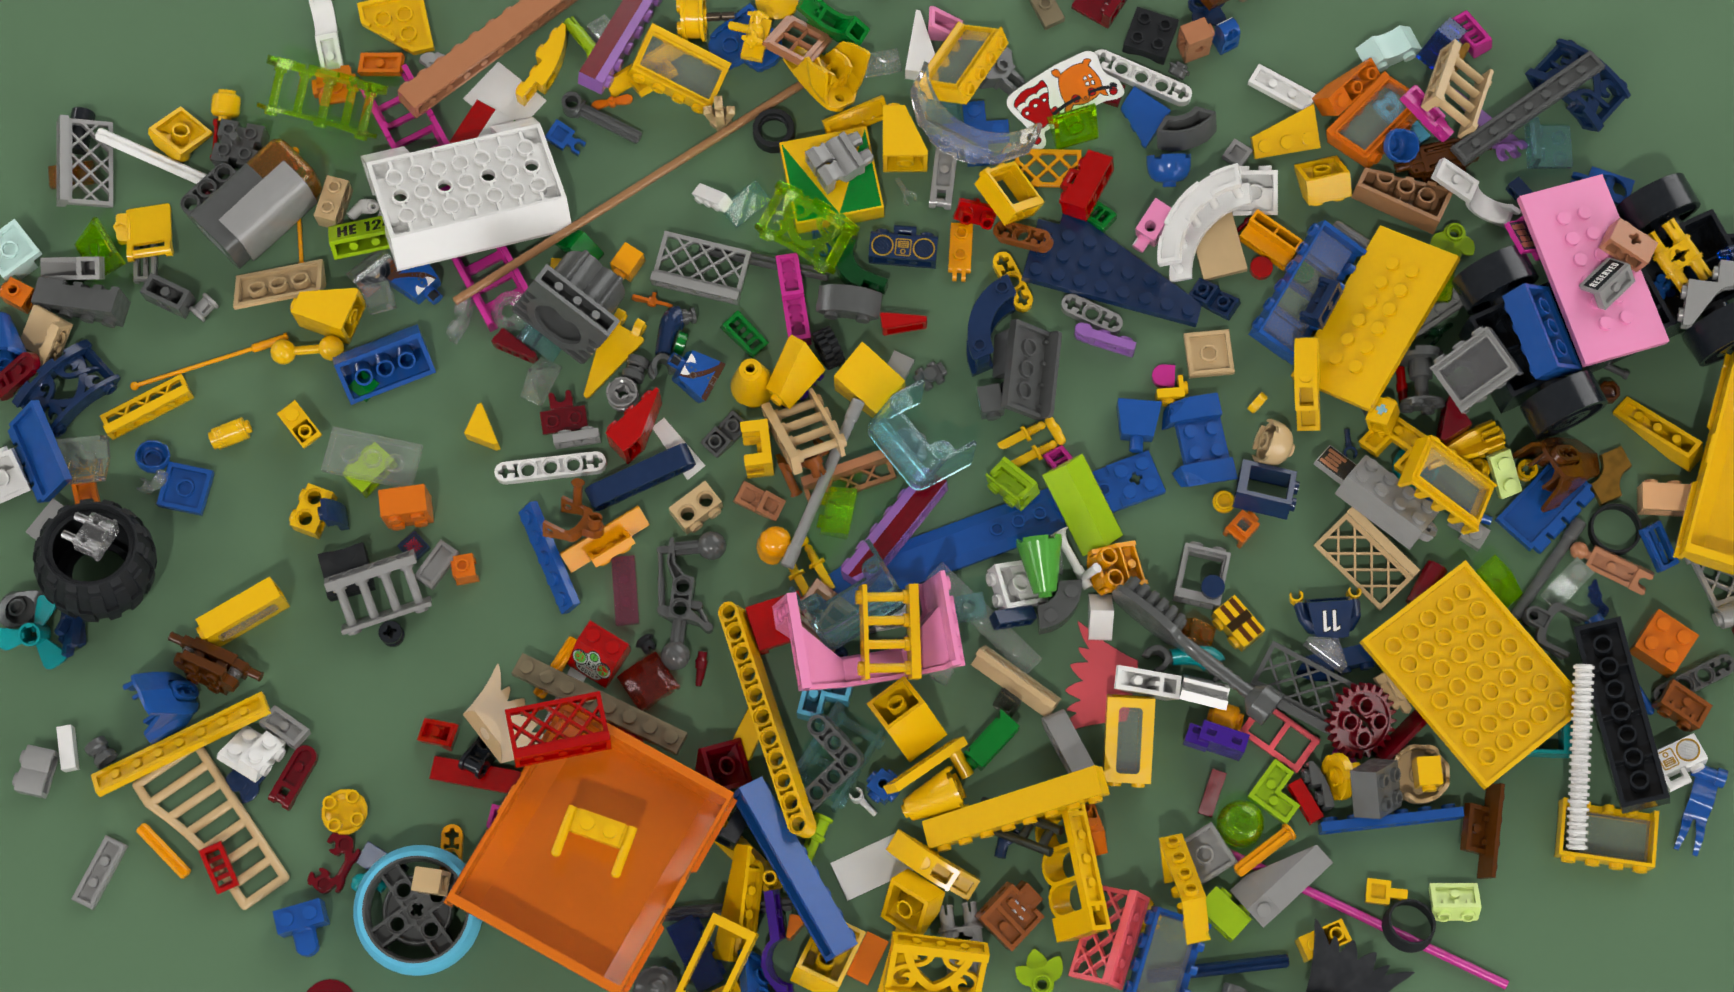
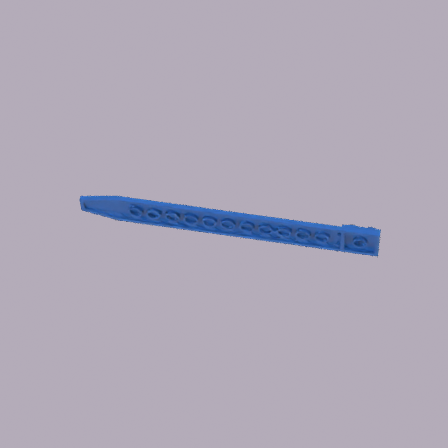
M1149 450L1092 472L1112 513L1163 495L1166 492ZM1136 474L1141 477L1139 485L1129 481L1132 475ZM1043 489L1022 511L1018 510L1015 506L1011 508L1005 503L910 538L867 592H900L905 590V586L908 584L924 583L939 571L945 570V573L949 574L1017 549L1016 539L1022 540L1024 537L1046 534L1050 536L1058 530L1067 527L1049 489ZM840 566L829 574L836 587L832 590L851 605H859L855 603V591L858 589L843 579ZM815 594L814 602L816 607L820 610L827 609L829 603L818 594Z

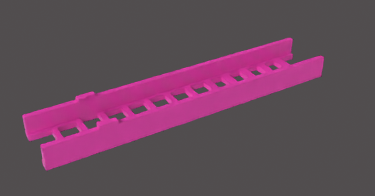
M407 64L402 65L404 81L412 80L414 77ZM364 85L359 87L391 149L406 146L432 132L439 143L433 147L450 144L431 108L425 112L431 125L394 142L389 131L415 117L408 113L387 123L382 112L401 103L399 97L397 96L378 106L370 90L367 91ZM446 185L440 190L448 191L451 187ZM506 246L496 248V252L465 267L461 260L464 256L451 259L466 288L474 284L471 278L472 275L500 261L507 264L513 260ZM518 268L471 296L490 332L498 329L491 313L520 299L528 288ZM513 279L517 286L516 289L485 304L481 294Z

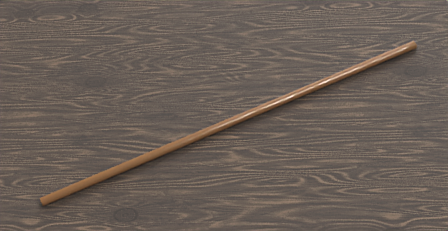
M799 81L457 294L452 298L454 303L459 305L751 122L761 112L775 107L804 88Z

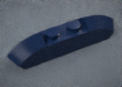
M1361 644L1306 656L1309 660L1340 676L1351 673V669L1360 668L1361 671L1372 669L1374 664L1377 665L1379 670H1382ZM1302 662L1297 670V675L1308 672L1304 662ZM1309 665L1310 671L1316 670L1314 667ZM1321 671L1311 674L1313 681L1328 682L1327 675ZM1309 675L1303 676V678L1310 680Z

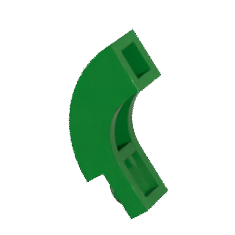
M800 0L796 6V9L808 19L806 23L827 33L836 42L845 41L860 46L870 31V28L856 16L839 13L828 6L823 0Z

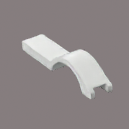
M308 0L314 21L315 41L321 69L341 68L340 66H344L332 0Z
M1446 158L1439 159L1431 179L1465 201L1467 208L1475 216L1505 228L1504 224L1510 222L1513 214L1519 215L1521 213V210L1513 204H1505L1489 198L1479 189L1478 180Z

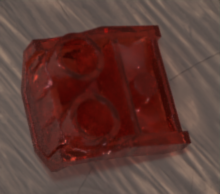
M656 651L617 676V679L634 704L644 712H646L645 709L648 710L662 698L675 692V689L679 690L681 688L668 668L663 665Z

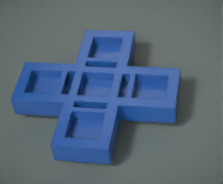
M984 101L968 102L967 105L962 104L964 123L942 124L944 148L966 147L967 167L990 165L988 145L1010 143L1008 119L986 121Z

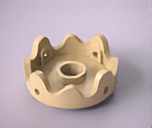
M1412 744L1401 750L1394 757L1393 760H1398V768L1401 771L1399 780L1400 791L1403 794V800L1419 805L1431 803L1438 799L1449 787L1450 766L1440 755L1443 784L1436 787L1437 791L1422 792V788L1414 789L1411 760L1422 756H1438L1440 753L1437 747L1433 745Z

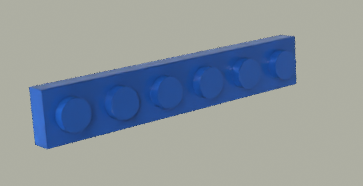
M1445 804L1441 806V809L1432 810V806L1417 808V812L1399 809L1395 810L1394 814L1386 815L1381 819L1354 817V814L1348 815L1347 819L1338 820V817H1327L1323 819L1324 822L1318 825L1319 835L1460 820L1464 817L1463 807H1456L1455 804Z

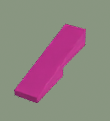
M798 252L777 255L775 257L788 338L792 334L806 342L807 345H812Z

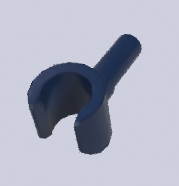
M1345 429V449L1342 454L1347 457L1346 451L1351 450L1353 452V459H1355L1358 452L1352 446L1350 429Z

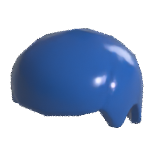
M1396 128L1387 133L1383 142V151L1394 162L1408 163L1416 158L1419 152L1420 141L1414 131Z
M147 440L141 443L135 451V460L140 469L146 473L156 474L164 471L168 466L170 451L168 446L160 441Z

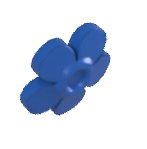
M1664 274L1656 276L1654 284L1663 299L1666 296L1669 298L1673 297L1676 292L1673 288H1670L1675 285L1672 280L1666 279Z

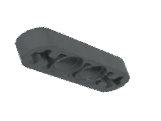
M1722 654L1673 679L1676 681H1686L1689 685V690L1695 693L1731 674L1734 671V659L1728 654ZM1721 662L1728 663L1729 666L1726 669L1722 668L1717 672L1713 669L1720 665ZM1699 670L1708 672L1709 680L1707 682L1699 680L1697 676ZM1669 681L1659 685L1652 691V702L1659 700L1658 695L1660 692L1663 693Z

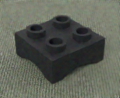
M1137 6L1123 44L1122 52L1143 56L1164 65L1179 20Z
M363 542L344 549L318 554L323 578L370 563L367 549ZM370 578L367 583L370 591L376 590L374 579ZM355 583L346 586L347 597L361 594L359 586H356ZM333 591L326 592L327 598L331 602L338 600L336 593H333Z

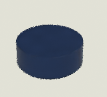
M1217 575L1205 577L1201 584L1202 594L1211 600L1222 596L1225 590L1224 581Z

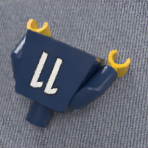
M1349 587L1345 594L1346 597L1305 599V603H1303L1302 591H1299V599H1294L1292 593L1289 594V602L1294 606L1299 623L1315 639H1324V651L1338 649V638L1349 637V632L1353 631L1361 618L1360 600H1358L1362 594L1360 588L1357 589L1356 595L1351 593V587Z

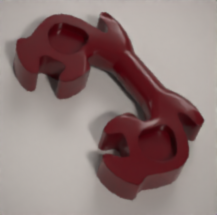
M332 833L327 842L329 844L335 842V848L329 849V851L338 857L345 854V861L338 874L333 878H330L331 873L324 868H319L321 875L317 878L314 872L309 873L308 885L313 886L321 894H327L335 887V892L339 894L345 886L346 877L350 869L357 862L361 854L359 848L354 853L355 842L350 836Z

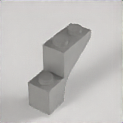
M104 257L40 258L41 277L60 280L105 279Z
M1720 260L1718 266H1714L1712 280H1716V282L1689 279L1686 285H1682L1680 299H1684L1683 308L1679 307L1677 321L1681 322V329H1689L1717 294L1727 290H1734V261Z

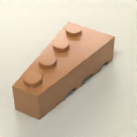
M1365 167L1351 198L1434 234L1453 193L1443 186L1437 185L1436 182H1420L1414 180L1413 177L1394 176V173Z

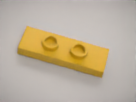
M880 95L821 121L826 134L864 126L868 127L883 120V105L887 104L884 96Z

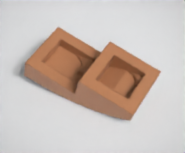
M743 481L732 502L765 518L777 521L786 500Z

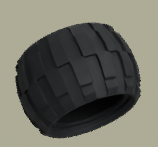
M92 498L80 500L79 504L73 506L67 504L58 509L57 515L53 519L48 518L40 530V537H37L34 546V574L40 590L46 599L55 604L57 609L75 619L79 616L87 622H99V619L103 618L114 620L122 617V613L128 609L133 611L143 601V594L150 591L155 579L154 569L157 566V553L150 531L132 511L126 508L122 509L118 503L104 499L102 502H95ZM79 512L115 526V532L112 536L106 537L102 532L74 520V514ZM66 530L103 545L102 550L115 552L124 560V563L116 572L106 578L97 581L73 579V569L82 556L91 551L62 538L61 534Z

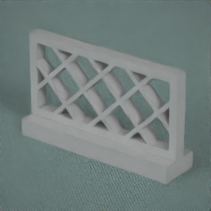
M59 115L56 122V206L79 205L113 208V147L96 140L95 133L93 132L96 128L100 127L107 128L108 131L113 133V122L69 118V115ZM72 125L82 126L86 133L78 138L72 132ZM88 135L98 143L91 150L82 142ZM77 144L87 152L80 159L72 153V149ZM100 146L107 152V157L103 161L93 153ZM89 155L98 163L91 171L82 163ZM77 165L87 173L81 180H78L72 174V170ZM100 167L108 174V178L103 182L93 174ZM89 176L98 184L91 192L82 184ZM77 186L87 194L83 199H72V191ZM102 188L108 194V201H99L93 194Z
M664 231L650 281L654 286L739 306L740 295L752 252ZM668 238L678 240L681 247L669 252L666 247ZM692 244L700 245L703 251L691 257L686 248ZM714 249L721 250L724 257L713 263L708 253ZM684 250L689 260L677 265L672 256ZM736 254L744 255V263L735 268L729 258ZM706 255L711 265L699 271L694 261ZM668 258L675 265V268L668 272L660 270L661 263ZM727 260L733 270L721 276L716 266ZM692 263L697 273L690 277L684 276L680 269ZM713 268L719 278L712 282L705 281L702 274ZM735 273L739 279L737 288L727 286L724 279Z

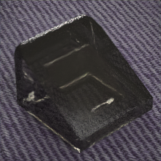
M1002 688L993 703V707L999 712L1002 709L1012 718L1021 707V700L1007 689Z

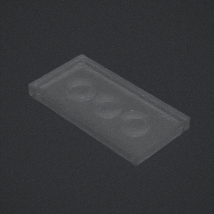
M333 426L321 470L326 473L393 487L410 486L414 483L423 446L421 444Z

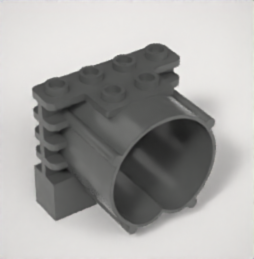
M587 250L583 252L570 251L564 255L554 269L548 264L544 266L513 306L512 310L580 364H584L620 322L612 313L625 296V289L622 283L623 278L617 276L610 269L603 267Z

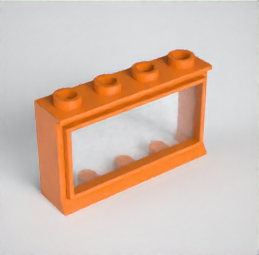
M1384 71L1326 130L1327 143L1363 167L1371 168L1374 164L1379 163L1384 154L1383 142L1387 133L1396 128L1410 130L1412 125L1418 120L1400 101V98L1409 88Z

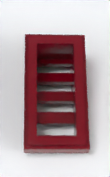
M501 328L491 340L496 349L535 365L539 363L537 354L505 328Z

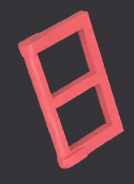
M1275 709L1272 714L1285 722V724L1271 744L1267 745L1248 731L1255 722V720L1249 717L1240 732L1249 734L1251 742L1296 774L1316 746L1320 744V738L1307 731L1278 709ZM1289 727H1292L1311 741L1295 764L1274 750Z

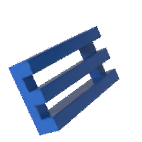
M1661 520L1638 530L1657 573L1680 563L1678 558L1673 557L1674 549ZM1654 529L1656 530L1661 542H1659ZM1663 550H1665L1670 562H1668Z

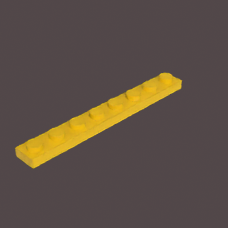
M261 691L91 774L96 794L102 797L271 714L265 695Z

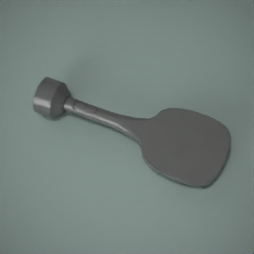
M1131 576L1124 585H1118L1113 590L1112 597L1114 601L1135 621L1164 643L1179 648L1213 675H1217L1221 681L1229 684V687L1233 690L1238 691L1245 698L1246 714L1261 726L1284 698V695L1270 684L1253 687L1248 682H1244L1240 676L1235 675L1232 670L1223 666L1224 664L1187 638L1181 632L1187 624L1186 616L1181 612L1178 614L1177 611L1179 609L1175 605L1170 606L1166 598L1163 597L1161 599L1157 591L1151 592L1149 585L1146 583L1140 585L1141 580L1135 576L1133 578Z

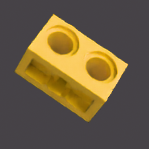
M308 483L306 488H303L299 494L298 500L300 502L297 508L291 512L289 522L295 531L320 539L326 524L323 520L320 521L318 515V507L321 506V503L311 504V501L316 496H321V499L328 498L335 501L338 498L334 492ZM312 517V521L308 525H302L304 518Z

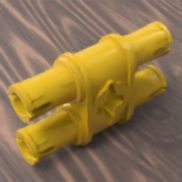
M1675 218L1662 225V228H1664L1673 241V246L1670 248L1665 247L1655 230L1648 234L1658 242L1653 253V261L1658 263L1666 275L1665 278L1671 279L1680 293L1682 285H1686L1688 278L1683 273V267L1686 265L1692 268L1699 280L1705 281L1708 277L1712 276L1713 272H1711L1702 259L1703 253L1699 252L1690 239L1691 236L1682 231ZM1684 251L1680 260L1671 261L1677 253Z

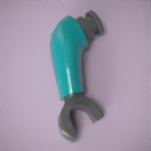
M1154 645L1148 647L1142 654V657L1145 659H1149L1154 655L1162 659L1163 664L1154 669L1156 672H1164L1170 663L1172 666L1195 665L1202 668L1203 671H1208L1179 648L1168 651L1162 645ZM1200 646L1221 663L1225 661L1222 653L1214 647ZM1213 675L1214 678L1212 680L1214 683L1220 681L1217 675Z

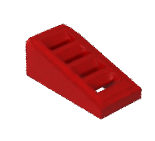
M880 312L882 334L887 336L926 329L927 316Z
M222 840L198 851L217 895L240 885ZM217 850L220 851L219 855L208 859V854ZM223 858L224 863L212 868L211 863ZM227 867L228 872L217 877L215 876L214 872ZM229 876L231 877V881L219 886L218 881Z

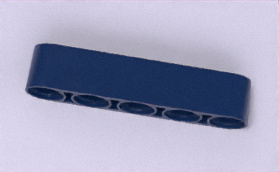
M682 443L586 487L585 493L593 510L601 511L695 467L696 462L687 444Z

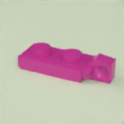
M1417 85L1412 86L1400 98V101L1441 142L1446 141L1454 133L1453 129L1444 119L1446 115L1438 107H1434L1426 112L1421 107L1425 93Z

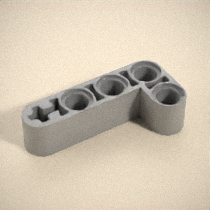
M1064 709L1041 718L1044 730L1068 774L1094 766L1089 753Z

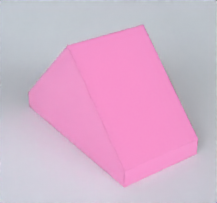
M930 6L928 23L930 40L945 41L957 22L963 23V20L937 7Z

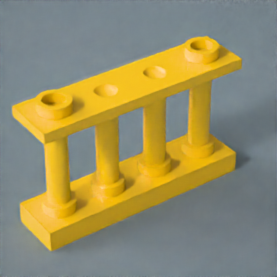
M867 584L860 585L859 590L855 591V603L859 604L861 661L857 663L858 676H861V681L870 680V673L904 672L905 675H908V680L921 679L919 584H908L902 592H867ZM902 601L903 604H906V613H903V616H868V602ZM903 625V627H906L907 637L903 639L869 640L868 626ZM869 649H904V651H907V660L904 663H870Z

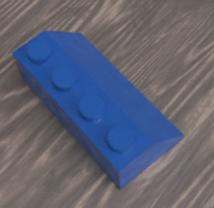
M1524 283L1502 296L1505 302L1504 308L1513 322V330L1521 342V351L1527 357L1530 365L1529 371L1535 379L1548 381L1582 370L1549 287Z
M418 324L333 357L334 367L351 405L436 373ZM361 371H364L369 376L366 379H361L358 375ZM354 379L362 386L370 384L373 379L380 383L375 390L358 396L349 388Z

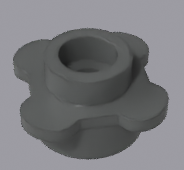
M1179 61L1169 63L1170 69L1168 72L1176 78L1184 80L1185 76L1190 75L1185 64Z

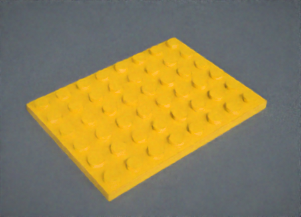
M1466 560L1360 641L1362 647L1483 790L1569 723L1571 717H1573L1571 710H1574V706H1571V703L1574 702L1572 695H1574V691H1572L1574 685Z

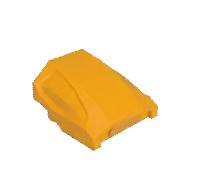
M1135 540L1115 543L1092 549L1088 552L1087 569L1094 563L1100 564L1102 568L1100 573L1090 578L1093 588L1100 596L1112 593L1118 585H1124L1131 576L1133 578L1135 576L1141 580L1140 585L1144 583L1149 584L1143 574L1135 545H1137Z

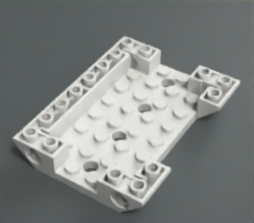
M534 117L491 126L492 134L429 149L410 153L405 146L360 156L372 195L376 196L383 217L385 235L397 271L553 235L571 224L565 191L541 124ZM529 164H534L538 168L534 171H530L526 169V166ZM485 174H491L494 176V179L486 181L482 177ZM442 184H447L451 188L448 191H442L438 187ZM398 194H403L407 198L404 201H397L394 197Z

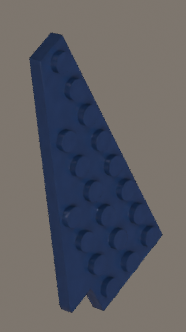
M1062 214L1060 224L1038 219L1036 228L1048 231L1054 244L1045 253L1029 250L1021 281L1069 294H1076L1087 299L1196 328L1202 306L1200 302L1102 233L1088 221Z

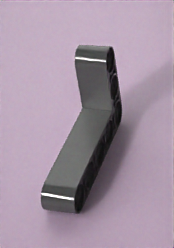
M826 714L814 715L810 717L807 723V728L811 735L835 759L805 788L813 813L862 767L865 760L862 751ZM818 718L822 719L825 723L823 731H818L815 728L814 724ZM833 736H837L841 740V746L838 749L831 745V738ZM849 753L857 757V764L855 766H851L847 762ZM833 769L840 773V780L837 783L833 782L830 778V772ZM815 786H819L823 790L821 799L816 798L813 794ZM797 799L793 802L792 809L796 807Z

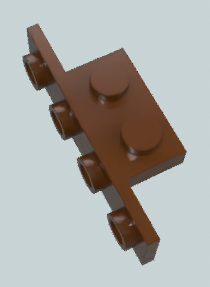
M1503 783L1491 784L1486 788L1484 806L1475 803H1465L1460 850L1479 855L1477 879L1496 878L1503 801L1505 799V784Z

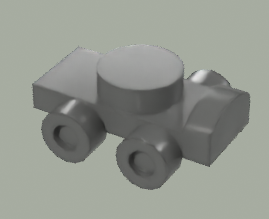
M932 361L927 364L925 370L923 368L917 369L913 379L919 389L924 387L925 391H929L933 388L932 382L936 381L937 385L945 382L944 376L947 375V371L941 362L935 364Z

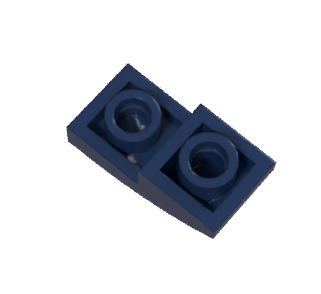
M1202 278L1198 279L1189 293L1191 297L1202 304V307L1228 321L1241 304L1239 298L1221 291L1218 285Z
M320 499L321 506L318 507L320 521L323 520L328 527L337 525L341 531L350 529L346 506L332 499Z

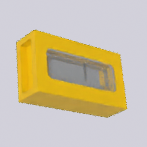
M269 576L196 618L195 620L199 625L196 627V630L202 640L221 647L289 608L290 605L280 587Z
M1106 695L1103 770L1108 786H1121L1122 783H1131V787L1144 788L1145 784H1151L1156 700L1154 696Z

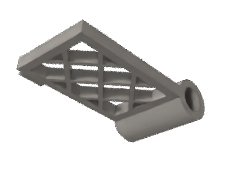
M1684 557L1686 564L1692 565L1714 609L1712 614L1714 624L1717 627L1720 626L1721 629L1734 626V595L1730 597L1731 593L1734 594V575L1718 571L1715 580L1706 578L1703 573L1705 566L1700 567L1699 564ZM1720 573L1733 577L1730 587L1717 582ZM1715 587L1728 592L1725 599L1717 601L1713 593Z

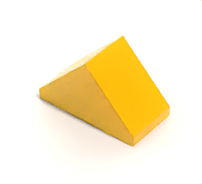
M482 403L477 404L464 434L467 440L498 451L501 448Z

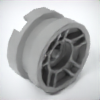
M617 377L611 383L609 382L606 388V395L609 405L614 410L625 412L631 405H637L639 393L633 380L627 377ZM621 391H625L627 393V395L625 394L624 396H622V398L619 397V393Z

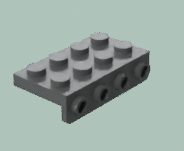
M1018 319L1010 321L1001 407L1037 421L1053 416L1062 339L1061 332H1048Z

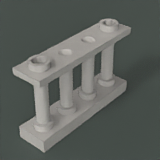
M414 549L324 578L326 592L333 591V593L337 594L347 622L341 625L342 635H355L360 633L363 628L414 611L415 613H422L432 606L431 596L422 597L412 569L414 567L413 564L417 563ZM397 569L404 572L414 600L403 605L399 603L390 577L391 571ZM376 576L381 578L391 605V609L379 613L367 583L370 578ZM354 583L356 586H359L369 616L358 620L355 619L345 591L346 586Z

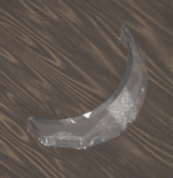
M924 61L911 87L912 105L919 127H922L929 137L928 140L945 154H951L953 158L962 162L975 165L976 163L999 165L1019 156L1023 157L1030 152L1040 135L1043 124L1039 122L1026 129L1007 133L987 132L961 122L942 105L936 96L930 81L928 63Z

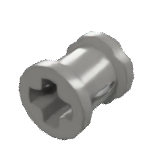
M205 292L202 294L203 298L195 306L189 307V310L202 322L206 320L205 317L214 308H219V305Z

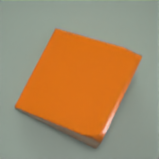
M789 915L786 939L788 941H792L805 926L799 915Z

